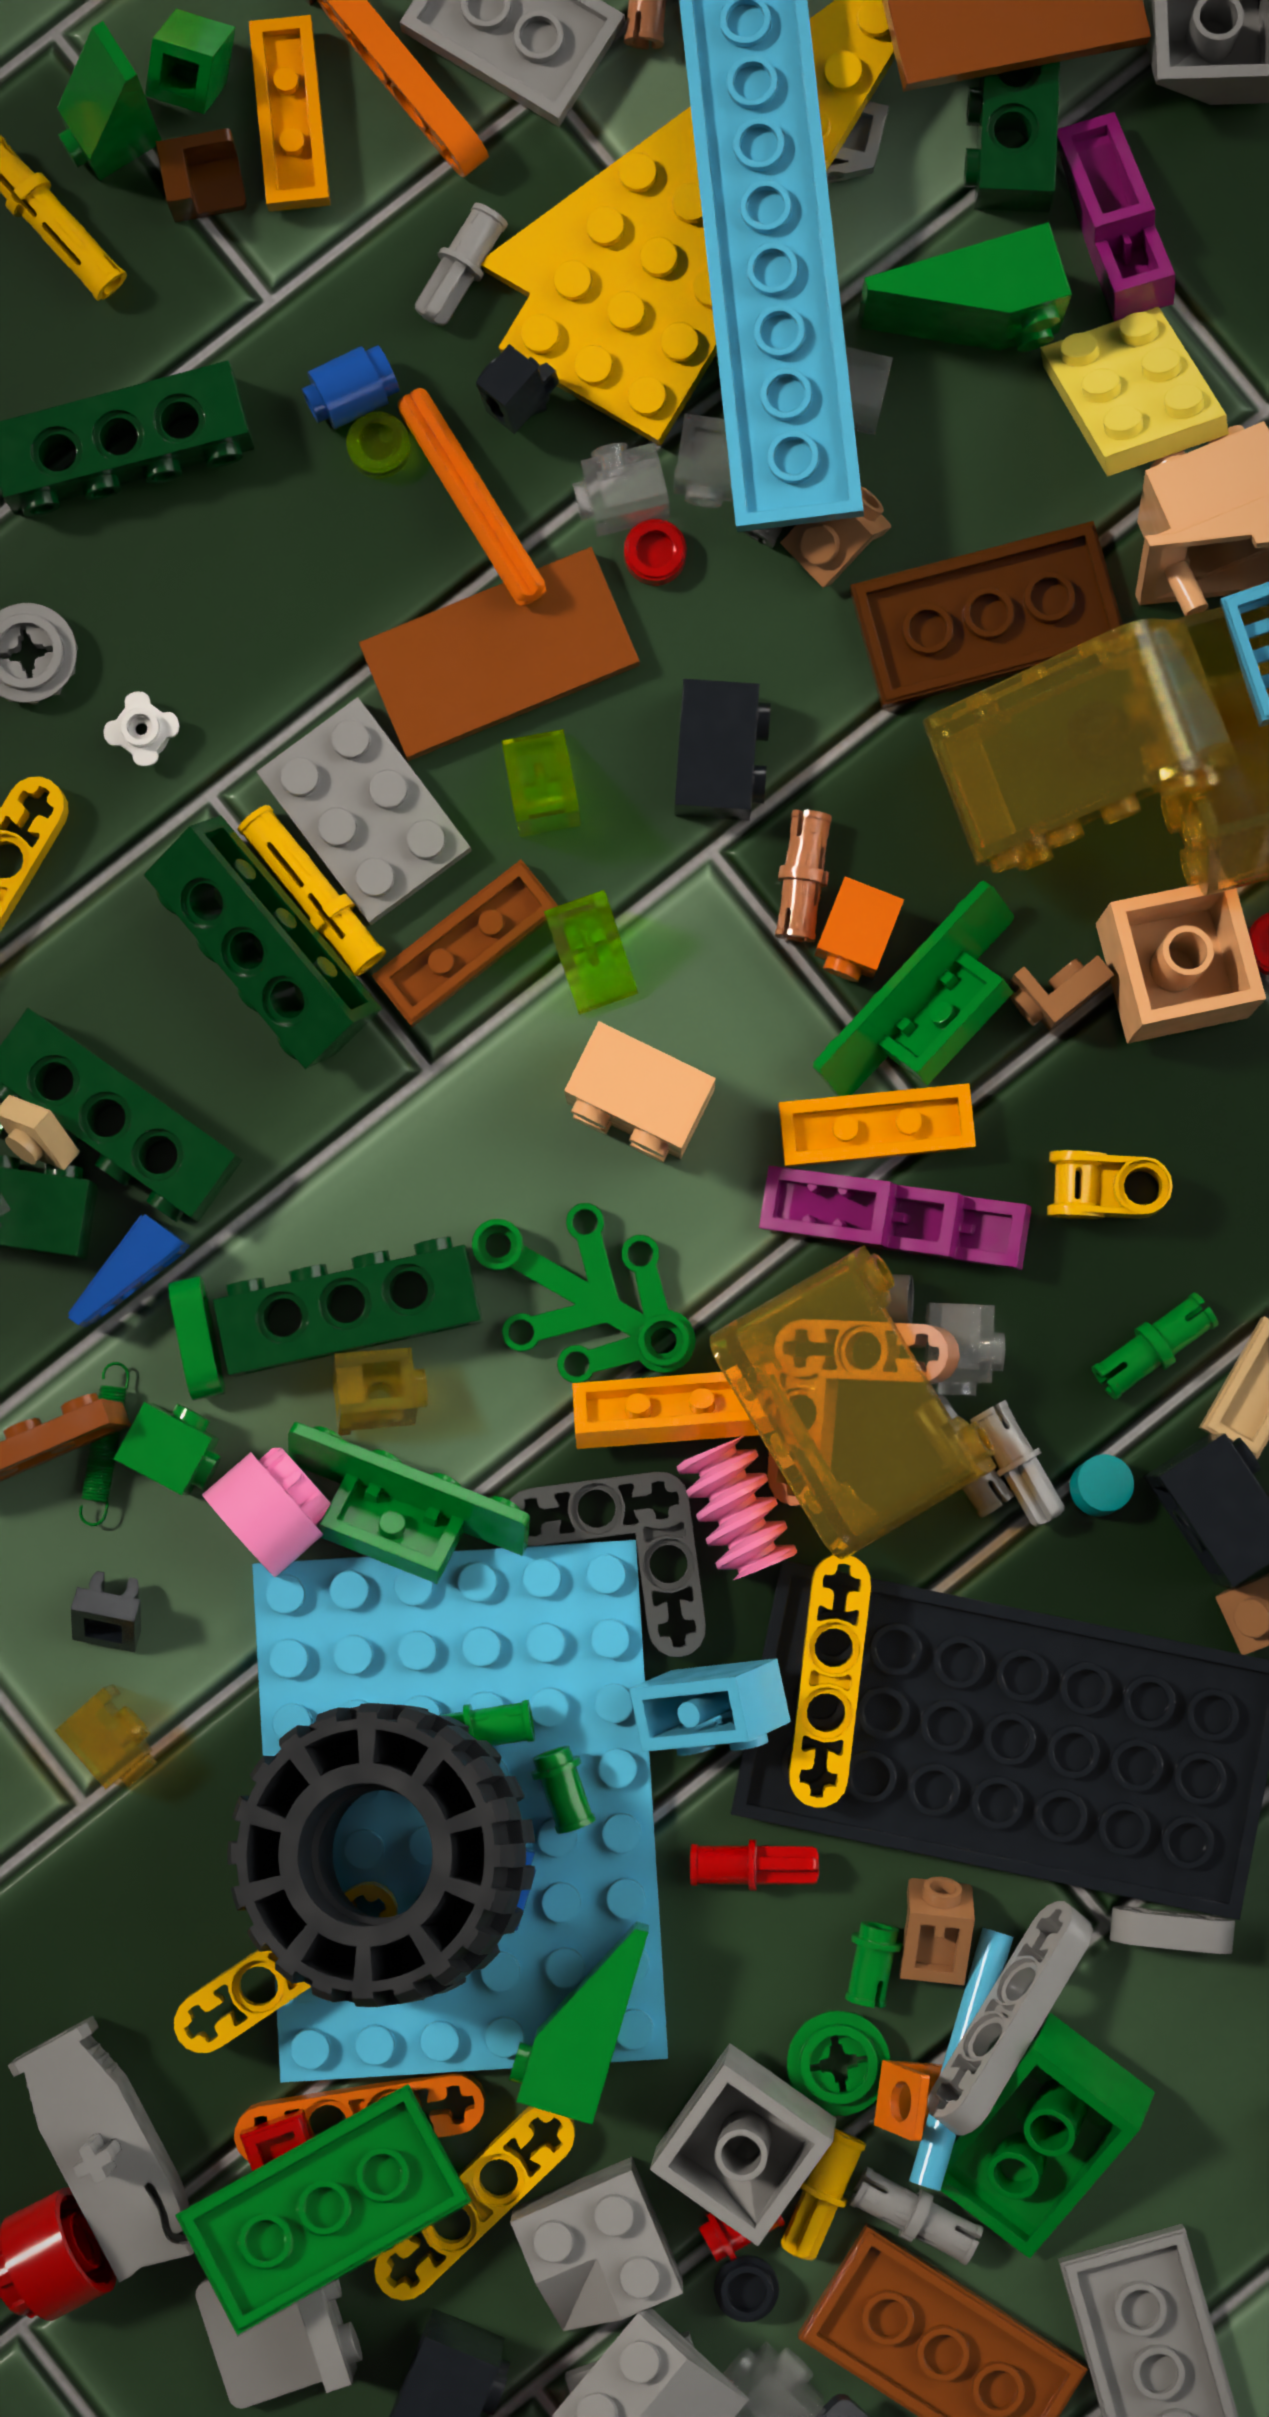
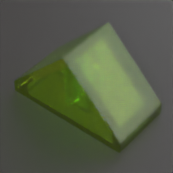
M560 729L502 740L519 837L581 826L578 799L564 730Z
M605 890L544 911L548 931L579 1015L639 994Z

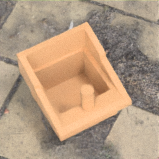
M1264 421L1246 429L1242 425L1229 427L1228 435L1211 440L1208 445L1185 453L1183 450L1157 459L1151 464L1150 469L1145 470L1137 520L1144 537L1135 592L1139 605L1178 601L1185 617L1192 618L1201 614L1209 607L1205 598L1232 595L1269 582V429Z

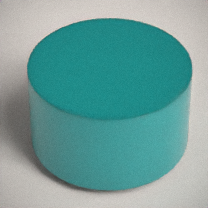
M1108 1454L1096 1455L1082 1463L1073 1472L1070 1480V1494L1076 1506L1084 1513L1096 1517L1107 1516L1122 1508L1130 1500L1134 1490V1479L1129 1467L1121 1459Z

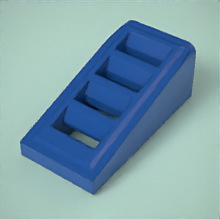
M146 1214L144 1216L140 1215L70 1309L68 1318L83 1327L96 1323L182 1256L190 1245Z

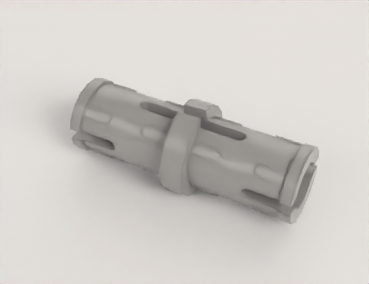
M868 2166L860 2175L853 2189L857 2191L856 2194L853 2193L849 2200L850 2206L857 2207L899 2229L898 2235L900 2238L910 2243L916 2238L958 2260L964 2266L968 2264L979 2244L975 2239H980L983 2234V2226L974 2224L935 2204L932 2194L923 2189L916 2194L874 2172Z

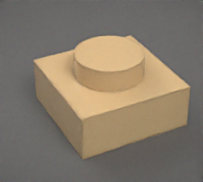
M8 1095L1 1103L0 1123L9 1134L5 1142L25 1162L35 1164L39 1160L65 1170L79 1154L80 1151L51 1110Z

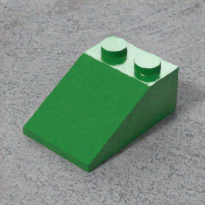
M1047 222L865 277L858 319L863 329L997 351L1016 346L1019 352H1027L1043 347L1053 341V334H1057L1060 331L1072 293L1050 224Z
M1049 2012L982 2124L968 2134L956 2135L940 2191L1030 2259L1139 2132L1155 2092Z

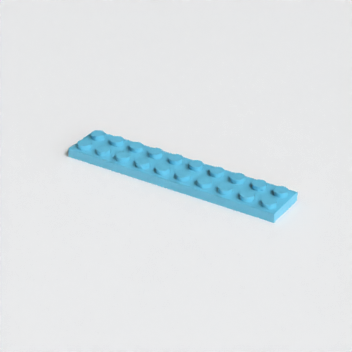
M679 0L737 532L863 517L864 509L808 0Z

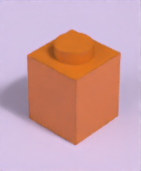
M845 876L814 955L826 960L823 969L852 982H859L861 974L873 979L904 899Z

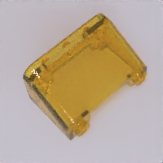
M865 1245L713 1333L709 1338L713 1356L819 1537L831 1553L839 1559H846L996 1468L991 1458L995 1454V1450L987 1432L976 1421L968 1424L962 1417L951 1419L885 1307L891 1303L889 1290L895 1286L894 1278L882 1258L875 1253L870 1255Z

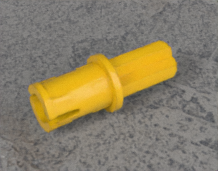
M835 2128L832 2144L809 2174L808 2179L800 2187L803 2191L781 2240V2247L797 2258L810 2261L817 2257L837 2208H845L848 2202L843 2195L862 2151L865 2150V2142Z

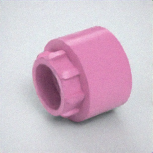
M282 1447L272 1448L260 1460L250 1452L202 1494L226 1525L275 1578L324 1535L317 1525L322 1521L329 1505H331L328 1499Z

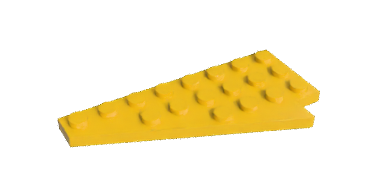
M834 0L810 18L826 172L895 60L882 0ZM691 106L487 255L481 264L485 273L528 297L498 347L500 352L502 353L510 344L527 359L532 357L539 365L548 363L557 372L559 379L557 387L659 446L662 445L717 354Z

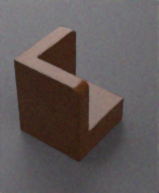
M225 128L156 141L166 200L175 223L240 211L247 207L238 152L231 129Z

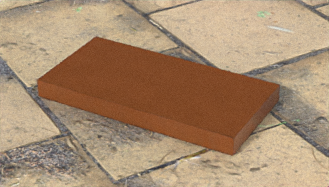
M882 0L903 92L1147 45L1151 38L1143 0Z
M592 547L538 568L537 570L545 581L546 592L541 598L529 605L520 606L516 604L505 584L501 583L359 642L407 761H411L640 666V660Z
M868 2223L863 2227L797 2333L798 2339L918 2417H1059L1088 2371L1086 2364Z

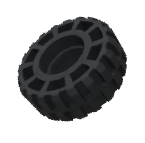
M364 1703L353 1708L338 1707L318 1714L316 1722L309 1726L297 1725L279 1739L281 1750L275 1756H263L250 1774L251 1779L256 1782V1785L250 1796H239L232 1816L234 1820L240 1822L237 1841H228V1865L237 1864L239 1885L232 1887L231 1892L237 1911L247 1910L254 1924L247 1931L253 1944L259 1952L272 1951L276 1955L278 1960L275 1962V1970L291 1983L306 1982L311 1985L313 1995L331 2002H353L356 2007H382L424 2000L427 1997L446 1993L466 1982V1976L472 1971L484 1969L500 1953L497 1944L502 1936L514 1933L524 1913L521 1908L517 1907L521 1891L531 1890L535 1866L525 1865L526 1843H535L532 1819L522 1820L517 1802L521 1801L525 1796L516 1777L505 1776L498 1765L502 1756L487 1740H476L468 1733L469 1727L450 1716H439L429 1712L426 1708L415 1706ZM379 1790L396 1792L406 1797L423 1817L432 1843V1866L423 1892L407 1911L391 1917H374L358 1909L340 1887L333 1864L334 1837L343 1815L352 1803L363 1794Z

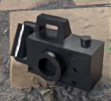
M509 344L497 358L493 359L485 367L476 382V387L479 390L486 412L515 435L530 416L547 410L546 404L550 399L549 394L559 384L556 370L548 363L539 365L532 357L527 359Z

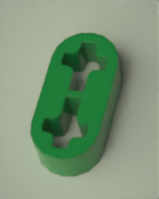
M200 1275L171 1281L168 1283L169 1298L190 1396L194 1401L225 1394L224 1374L203 1278Z

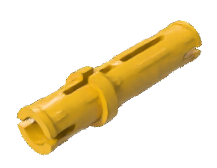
M0 134V192L7 199L5 203L6 208L14 217L22 216L35 229L55 254L89 289L97 301L108 298L123 284L127 273L110 258L86 229L50 191L51 183L41 172L34 173Z
M264 805L252 812L238 826L237 830L239 833L245 836L273 871L276 878L308 915L311 924L321 935H324L351 969V972L355 976H359L368 971L383 958L387 951L378 944L352 911L355 907L354 902L347 894H338L311 860L310 856L301 848L273 813L274 810L270 805Z

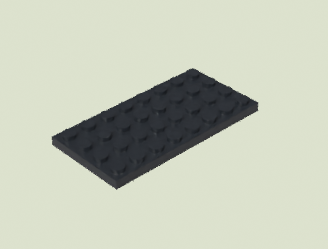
M787 1560L781 1561L761 1660L778 1659L791 1722L768 1732V1743L743 1750L730 1812L731 1815L1240 1920L1269 1771V1660L870 1578L871 1592L848 1783L845 1793L837 1802L828 1807L814 1808L805 1805L795 1796L789 1784V1765L811 1581L816 1566ZM836 1571L833 1575H824L823 1587L832 1589L834 1593L833 1609L830 1610L824 1606H819L817 1620L838 1618L855 1625L858 1610L845 1612L844 1604L848 1591H858L860 1586L859 1579L850 1576L849 1573ZM837 1628L828 1629L822 1632L816 1640L815 1654L818 1660L825 1665L839 1666L845 1663L851 1656L852 1641L843 1630ZM829 1693L814 1697L807 1709V1718L810 1724L821 1731H831L837 1728L845 1715L842 1701L837 1696ZM805 1735L802 1740V1749L815 1747V1759L812 1769L801 1770L799 1778L809 1783L810 1794L822 1795L824 1785H835L837 1774L830 1773L826 1769L827 1749L838 1754L841 1753L842 1740L820 1742Z

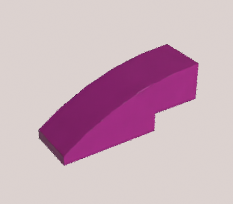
M1115 112L1059 128L1057 147L1093 267L1114 322L1132 313L1143 312L1158 306L1163 308L1173 305L1175 272L1155 226V207Z

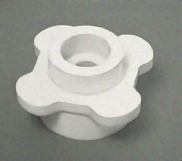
M137 691L130 693L125 698V708L118 718L106 723L104 738L111 746L123 747L132 755L133 761L138 766L149 767L158 761V754L164 750L169 738H173L178 734L180 725L173 713L161 712L151 704L150 698L146 693ZM139 724L147 725V732L143 735L136 733V727Z

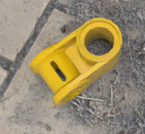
M1051 1151L1049 1162L1055 1165L1054 1203L1047 1206V1216L1067 1219H1103L1105 1217L1147 1218L1160 1211L1170 1199L1173 1188L1171 1175L1162 1163L1153 1158L1114 1156L1092 1151ZM1076 1171L1080 1174L1079 1199L1075 1198ZM1142 1171L1154 1177L1158 1184L1156 1200L1147 1205H1139L1132 1202L1124 1190V1182L1127 1175L1132 1172Z

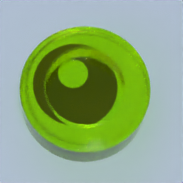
M371 412L358 418L348 431L346 445L350 460L354 467L363 475L374 479H384L397 474L406 465L410 456V440L405 426L395 416L386 412Z

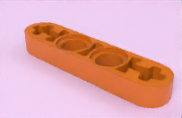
M317 0L331 22L457 174L465 178L489 158L484 144L473 128L367 0Z
M463 2071L436 2073L267 2100L251 2105L241 2115L235 2127L234 2141L238 2152L248 2161L240 2134L242 2130L256 2126L259 2116H266L267 2121L290 2114L288 2110L303 2109L312 2136L315 2137L316 2134L311 2128L310 2120L313 2111L318 2107L333 2105L339 2108L347 2119L407 2084L411 2087L421 2108L422 2104L416 2090L428 2089L427 2103L446 2099L450 2086H459L462 2096H473L475 2104L466 2107L464 2118L453 2119L451 2109L445 2108L430 2111L429 2118L433 2124L431 2126L438 2138L459 2135L472 2130L479 2123L485 2110L486 2095L482 2084L475 2076Z

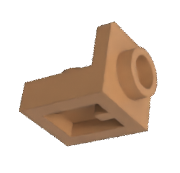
M1099 955L1085 966L1076 958L1048 981L1049 985L1054 989L1048 995L1023 966L1013 975L1010 981L1011 986L1016 990L1010 996V999L1031 1025L1034 1026L1041 1021L1050 1032L1106 987L1113 978L1114 973Z
M947 1877L909 1879L907 1888L908 1910L899 1964L900 1979L964 1986L975 1922L972 1886L958 1883Z

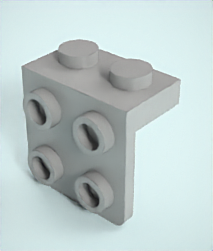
M208 2279L200 2283L196 2290V2300L229 2401L234 2407L240 2409L247 2408L319 2382H323L326 2393L352 2385L358 2367L356 2362L362 2361L363 2358L355 2328L352 2322L343 2323L336 2302L337 2298L342 2297L339 2279L238 2337Z

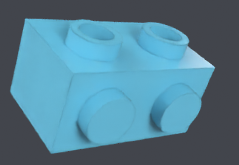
M777 1658L670 1670L629 1688L642 1752L676 1749L677 1755L685 1756L715 1748V1745L729 1744L730 1750L733 1751L751 1749L768 1743V1732L791 1722Z

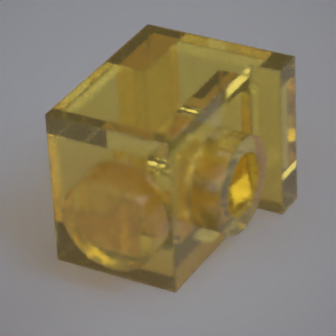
M411 1347L334 1353L332 1384L337 1432L340 1436L351 1435V1430L415 1425L418 1407L428 1406V1390L425 1369H414ZM383 1390L391 1398L369 1399L368 1396L374 1391Z
M113 1684L103 1687L55 1730L105 1790L115 1785L120 1779L128 1788L131 1787L158 1763L150 1754L153 1749L145 1741L151 1734L145 1723L127 1705L118 1710L112 1703L121 1694Z

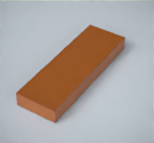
M520 859L379 969L372 977L409 1025L414 1027L560 913V907L522 859Z

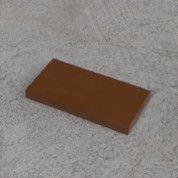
M1094 521L851 584L849 589L882 709L1124 646L1127 642Z

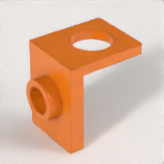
M882 2060L874 2126L910 2141H921L929 2113L927 2108L928 2096L940 2076L943 2064Z

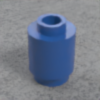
M379 345L366 351L362 346H359L307 371L311 384L301 389L316 422L320 423L328 419L334 430L389 404L387 397L400 392L394 372Z

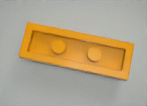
M311 15L249 21L268 211L331 206L314 28Z
M970 1083L778 1103L785 1168L966 1150L976 1147Z
M763 1369L572 1383L577 1449L769 1435Z

